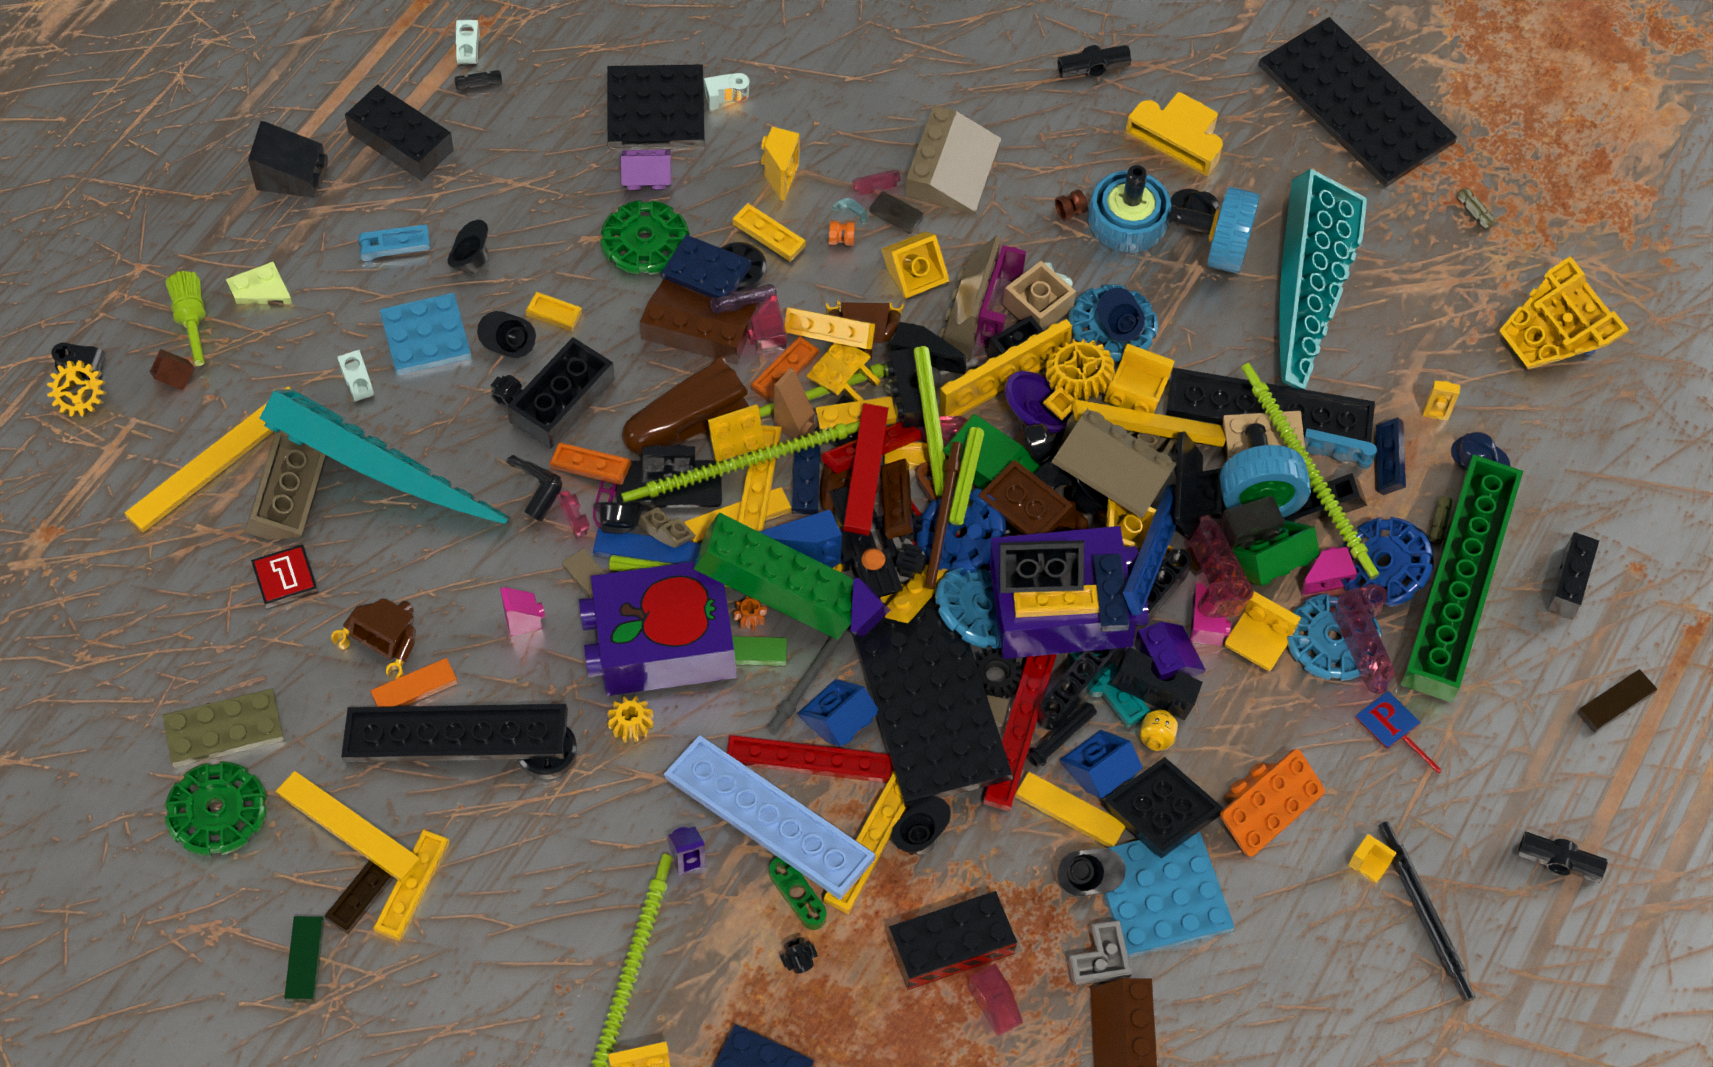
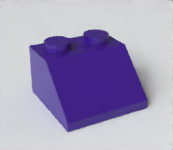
M1159 622L1137 631L1134 647L1137 651L1153 658L1151 670L1158 679L1171 681L1178 670L1191 677L1205 673L1206 669L1183 625Z

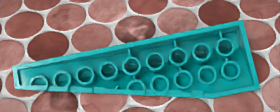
M1311 168L1293 179L1291 183L1282 258L1279 308L1282 382L1294 388L1304 390L1314 367V358L1320 352V342L1327 334V324L1332 320L1343 292L1342 285L1350 274L1348 271L1350 264L1355 261L1357 255L1355 251L1363 240L1367 205L1366 197Z
M293 389L274 390L259 417L266 422L264 426L277 433L281 430L289 434L288 439L301 446L305 443L332 459L398 490L453 510L506 524L511 519V517L482 500L478 502L473 500L475 497L466 490L458 487L455 489L451 488V481L434 474L430 476L431 469L395 448H391V450L386 449L387 444L377 437L371 435L368 437L363 436L364 430L347 422L343 424L345 418Z

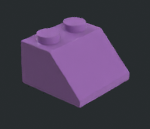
M671 149L622 150V186H627L629 190L642 189V185H651L652 189H666V185H671Z

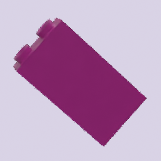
M1002 245L979 314L975 345L989 348L990 338L1004 331L1006 315L994 312L992 308L1002 279L1013 282L1024 273L1027 251L1020 250L1017 247Z

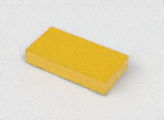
M539 292L535 293L526 309V316L571 332L583 313L582 307Z
M911 443L884 454V465L906 458L909 470H917L922 463L930 461L928 443Z

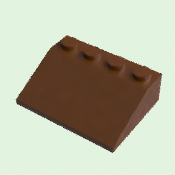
M663 279L648 301L640 320L641 339L714 359L724 356L726 362L737 365L760 307V302L733 295L728 304H725Z

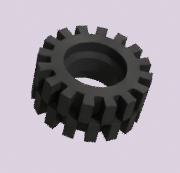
M997 648L995 653H992L991 649L986 650V655L982 652L979 655V659L975 661L986 694L1000 698L1005 696L1008 699L1011 697V693L1015 694L1017 692L1022 669H1020V662H1016L1017 658L1003 659L1000 648ZM998 667L1006 672L1007 678L1002 682H993L987 678L986 672L990 668Z

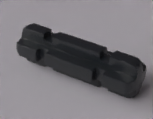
M499 70L490 71L488 74L487 72L468 74V77H464V75L456 76L454 80L456 89L461 90L466 89L468 86L474 88L487 86L489 83H492V85L502 83V76Z

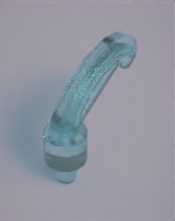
M849 198L842 199L832 206L833 210L850 209L860 216L861 223H865L868 220L867 211L855 200Z

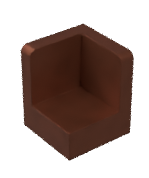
M160 349L149 372L155 380L183 390L194 367L189 360Z

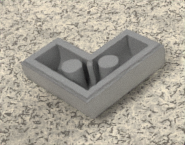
M1120 920L1092 924L1091 930L1096 952L1069 956V972L1072 984L1078 986L1131 977L1132 972Z

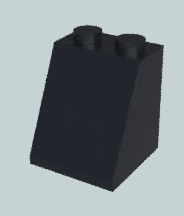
M260 121L248 161L256 190L314 198L317 188L321 187V173L327 167L328 156L324 154L321 143L268 122Z

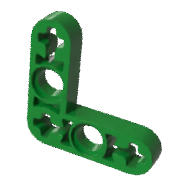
M779 857L775 858L769 866L771 881L806 928L810 930L820 929L826 922L827 912L825 906L804 879L802 873ZM777 867H780L781 869H786L787 867H789L787 869V875L783 876V874L781 873L776 875ZM795 887H800L805 890L806 895L802 899L796 900L790 896V891ZM808 902L809 908L813 913L820 912L819 920L814 918L808 919L809 910L805 906Z

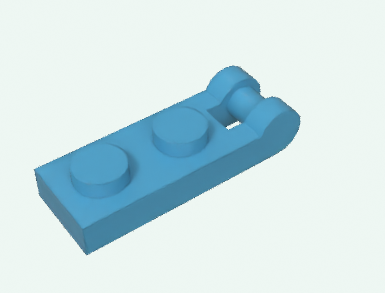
M427 224L364 232L358 236L359 245L362 247L360 249V258L363 261H372L375 257L431 250Z
M1308 428L1304 435L1306 452L1313 455L1333 457L1339 461L1355 462L1363 469L1371 467L1377 452L1376 445L1371 442Z

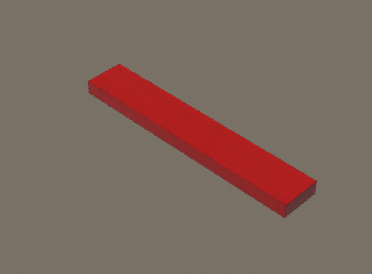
M863 403L843 531L868 536L870 534L888 407Z
M729 735L727 754L748 767L888 783L891 778L892 763L889 754Z

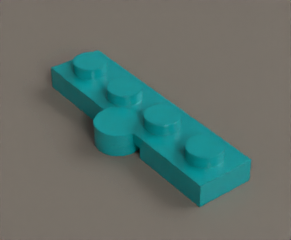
M1073 652L1069 654L1076 661L1082 655L1083 652ZM1096 654V655H1095V656L1098 657V658H1105V657H1104L1103 655H1101V654ZM1113 663L1088 694L1092 697L1103 696L1128 729L1143 720L1151 710L1143 700L1111 685L1117 670Z

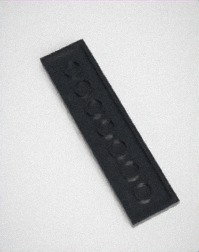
M1173 367L1166 415L1223 425L1224 415L1265 413L1266 409L1262 408L1263 403H1259V398H1256L1252 393L1253 387L1249 380ZM1266 383L1269 388L1268 392L1272 393L1271 398H1275V404L1280 406L1278 410L1283 412L1301 411L1304 435L1308 428L1371 442L1375 401Z
M567 704L348 707L341 758L343 762L564 759L568 707Z

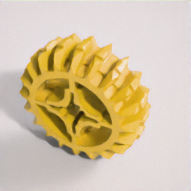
M1073 338L1071 344L1063 341L1062 348L1055 346L1054 353H1049L1048 361L1045 365L1047 371L1046 379L1051 390H1058L1063 387L1064 394H1070L1076 400L1084 398L1088 401L1089 396L1097 399L1099 393L1105 394L1115 375L1114 361L1109 350H1104L1103 344L1096 346L1094 340L1086 343L1084 338L1081 342H1076Z

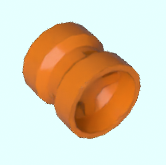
M830 220L829 245L844 243L846 246H854L855 222L847 221L844 224L836 220Z

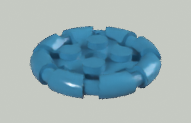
M1106 284L1101 285V288H1090L1076 298L1075 306L1069 310L1068 321L1072 325L1074 340L1081 342L1084 338L1086 343L1094 340L1096 346L1098 341L1106 344L1104 350H1109L1113 361L1121 362L1125 350L1123 346L1126 342L1115 341L1108 334L1098 316L1097 305L1100 300L1099 298L1106 291L1112 288L1126 289V286ZM1128 290L1144 313L1145 326L1143 335L1139 336L1140 339L1138 341L1132 340L1127 343L1148 350L1153 344L1152 338L1157 336L1158 318L1156 313L1152 311V304L1142 294L1135 290L1134 292ZM1088 327L1089 330L1083 331L1082 328Z
M956 568L946 573L944 578L939 581L935 594L936 604L940 605L938 612L944 623L952 632L956 630L961 634L962 640L981 648L991 646L993 649L1001 648L994 593L990 590V588H993L991 572L977 568V572L971 573L970 570H967L961 576L959 573L964 568Z
M1320 594L1304 600L1301 607H1296L1292 613L1301 617V620L1293 636L1287 637V646L1295 661H1300L1305 666L1304 670L1325 680L1339 678V681H1347L1362 676L1368 667L1372 668L1377 662L1382 650V643L1380 642V637L1382 636L1381 628L1372 612L1368 613L1363 608V604L1357 600L1340 594L1338 597ZM1330 607H1337L1338 613L1329 612ZM1309 613L1315 614L1316 616H1315L1314 618H1312V617L1309 615ZM1356 615L1360 620L1357 622L1353 616ZM1307 631V636L1300 635L1299 632ZM1336 631L1341 635L1342 639L1333 640L1328 636V632ZM1361 635L1366 636L1369 640H1361ZM1311 650L1317 655L1314 659L1307 654ZM1357 653L1361 660L1358 661L1354 655ZM1340 662V668L1331 667V664L1334 665Z

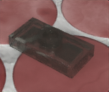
M885 191L880 193L869 208L870 213L909 234L914 231L924 218L923 212Z

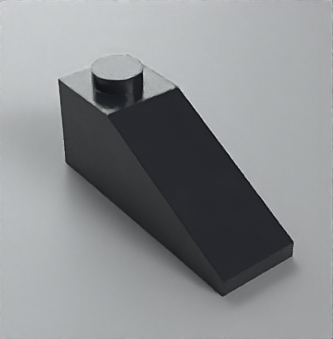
M899 322L891 342V351L926 346L929 348L932 367L963 375L966 373V356L963 352L924 326Z
M1353 473L1327 482L1326 488H1330V494L1335 495L1334 500L1339 501L1337 506L1343 508L1341 512L1348 513L1367 506L1361 484ZM1314 487L1310 488V496L1304 506L1295 513L1284 517V519L1298 523L1329 517V511L1324 510L1325 505L1320 504L1322 499L1317 498L1318 493H1314Z

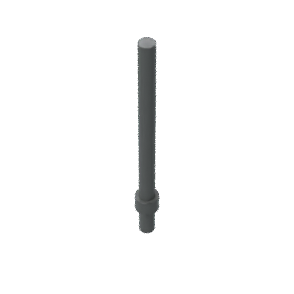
M851 624L838 640L830 637L787 700H783L776 709L778 713L767 727L771 733L776 734L785 720L790 719L796 711L795 706L851 628Z

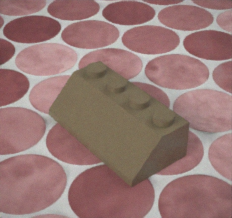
M281 430L279 433H275L271 442L244 530L246 533L268 540L300 538L302 536L326 456L305 443L301 446L288 439L289 434Z

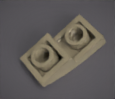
M659 507L642 514L639 519L638 525L655 539L671 547L677 548L696 536L679 517L671 521Z

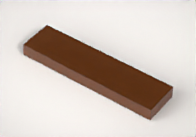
M906 458L881 466L884 525L888 540L913 532L910 474Z

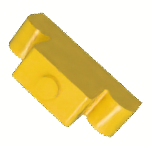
M1180 92L1176 93L1164 110H1161L1156 102L1145 100L1140 102L1128 116L1126 133L1207 177L1218 164L1223 147L1221 138L1212 134L1215 130L1218 113Z

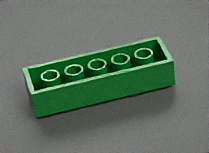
M719 512L706 530L694 570L838 640L851 624L854 579Z

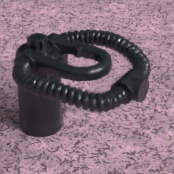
M512 455L507 458V463L510 466L527 471L539 480L540 485L524 512L534 519L543 522L562 489L561 477L530 461H524Z

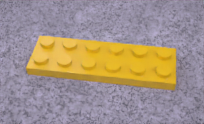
M1067 319L1060 323H1054L1040 334L1032 335L1020 345L1010 347L1002 355L990 358L982 366L971 369L962 377L944 384L940 388L939 419L946 425L1005 392L1006 381L1016 372L1029 371L1038 374L1045 370L1049 353H1054L1055 346L1062 348L1063 341L1068 344L1071 343V323Z

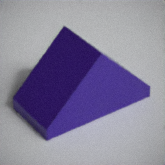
M854 578L851 632L858 637H864L891 609L867 583L859 578Z

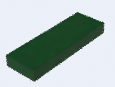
M294 916L284 996L285 1002L315 1003L324 918L321 916Z

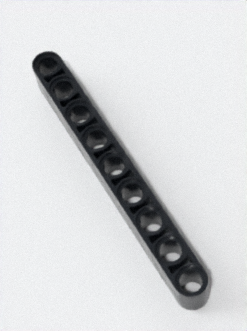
M1180 548L1173 549L1163 559L1147 599L1151 601V603H1147L1148 622L1187 578L1191 565V555L1186 550ZM1158 582H1165L1166 585H1162ZM1146 625L1136 626L1134 639L1136 638L1137 631ZM1126 648L1084 651L1042 700L1038 716L1040 725L1048 730L1060 727ZM1096 654H1101V655H1103L1105 658H1098V657H1096L1095 655H1096ZM1079 673H1086L1089 676L1083 677L1080 676ZM1062 692H1071L1073 695L1066 696ZM1046 711H1055L1057 714L1050 715Z

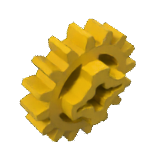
M78 360L76 366L72 361H67V368L59 365L57 367L60 373H51V377L55 380L54 383H47V386L53 388V391L47 395L48 397H55L56 400L53 401V406L58 407L61 405L60 413L65 414L69 410V415L72 417H76L77 412H79L80 416L85 417L87 416V409L91 412H96L95 403L103 404L99 396L106 395L107 392L101 390L100 386L105 385L106 381L98 380L102 373L100 371L92 372L94 369L92 364H88L84 368L83 361ZM79 372L85 373L91 380H83ZM66 377L65 383L63 384V386H61L62 381ZM76 384L85 386L77 390V393L68 392L76 388ZM93 391L91 398L87 400L89 394ZM63 398H71L75 406L68 404Z

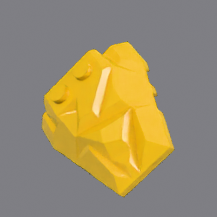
M1571 256L1548 270L1544 275L1545 279L1537 289L1534 288L1530 292V297L1522 307L1519 306L1499 330L1500 334L1528 370L1606 347L1629 332L1628 327L1616 312H1610L1589 286L1584 272Z

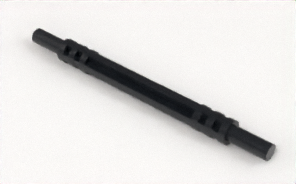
M1389 821L1381 823L1379 828L1389 848L1396 852L1393 863L1450 978H1454L1465 1002L1474 1000L1476 996L1464 974L1466 969L1404 845L1399 843Z

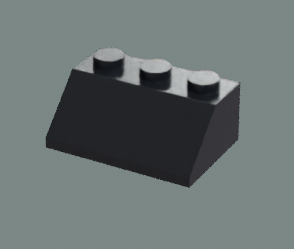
M1084 540L1000 543L998 552L1000 593L1084 591Z

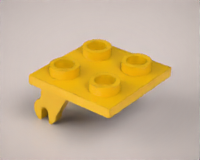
M839 343L831 345L829 350L806 375L809 380L836 395H839L843 390L854 401H863V398L847 383L857 370L877 387L881 383L865 366L866 362L871 358L869 354L854 346Z
M757 404L708 420L715 462H721L723 459L727 460L730 457H736L737 455H743L745 452L749 453L752 450L755 451L765 447Z

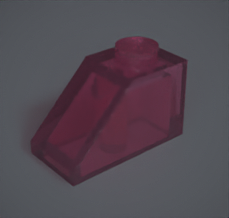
M771 294L752 318V329L748 330L750 345H755L757 354L783 350L787 346V334L776 294Z
M996 963L970 976L968 989L998 1037L1023 1024L1011 987Z

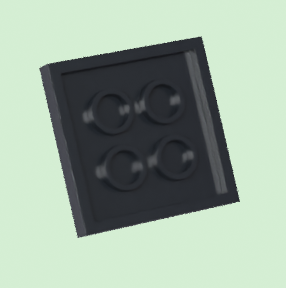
M1166 757L1159 760L1104 800V807L1161 859L1217 819L1223 810V807Z

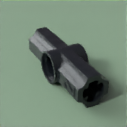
M1097 45L1088 46L1081 53L1058 57V72L1060 77L1063 78L1086 73L1090 77H1099L1108 69L1130 66L1131 54L1129 46L1122 45L1101 49Z
M1526 831L1518 848V856L1547 865V869L1554 874L1561 876L1573 874L1597 883L1602 881L1608 864L1606 858L1579 850L1578 846L1572 841L1566 839H1555L1553 841Z

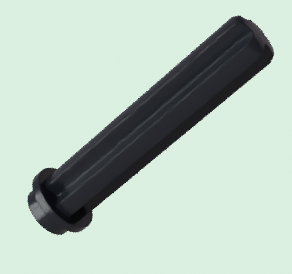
M1088 702L1084 703L1036 748L1031 747L1027 755L1029 762L1035 767L1046 765V760L1097 714L1094 705Z

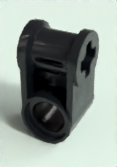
M59 343L51 351L52 358L55 361V369L58 373L60 372L57 366H62L63 364L67 368V361H72L76 366L78 360L84 362V368L88 364H92L94 366L92 372H101L106 356L104 351L97 347ZM79 372L83 379L91 380L85 373Z

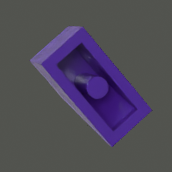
M681 827L674 830L672 834H668L669 848L678 875L706 867L705 844L696 827Z

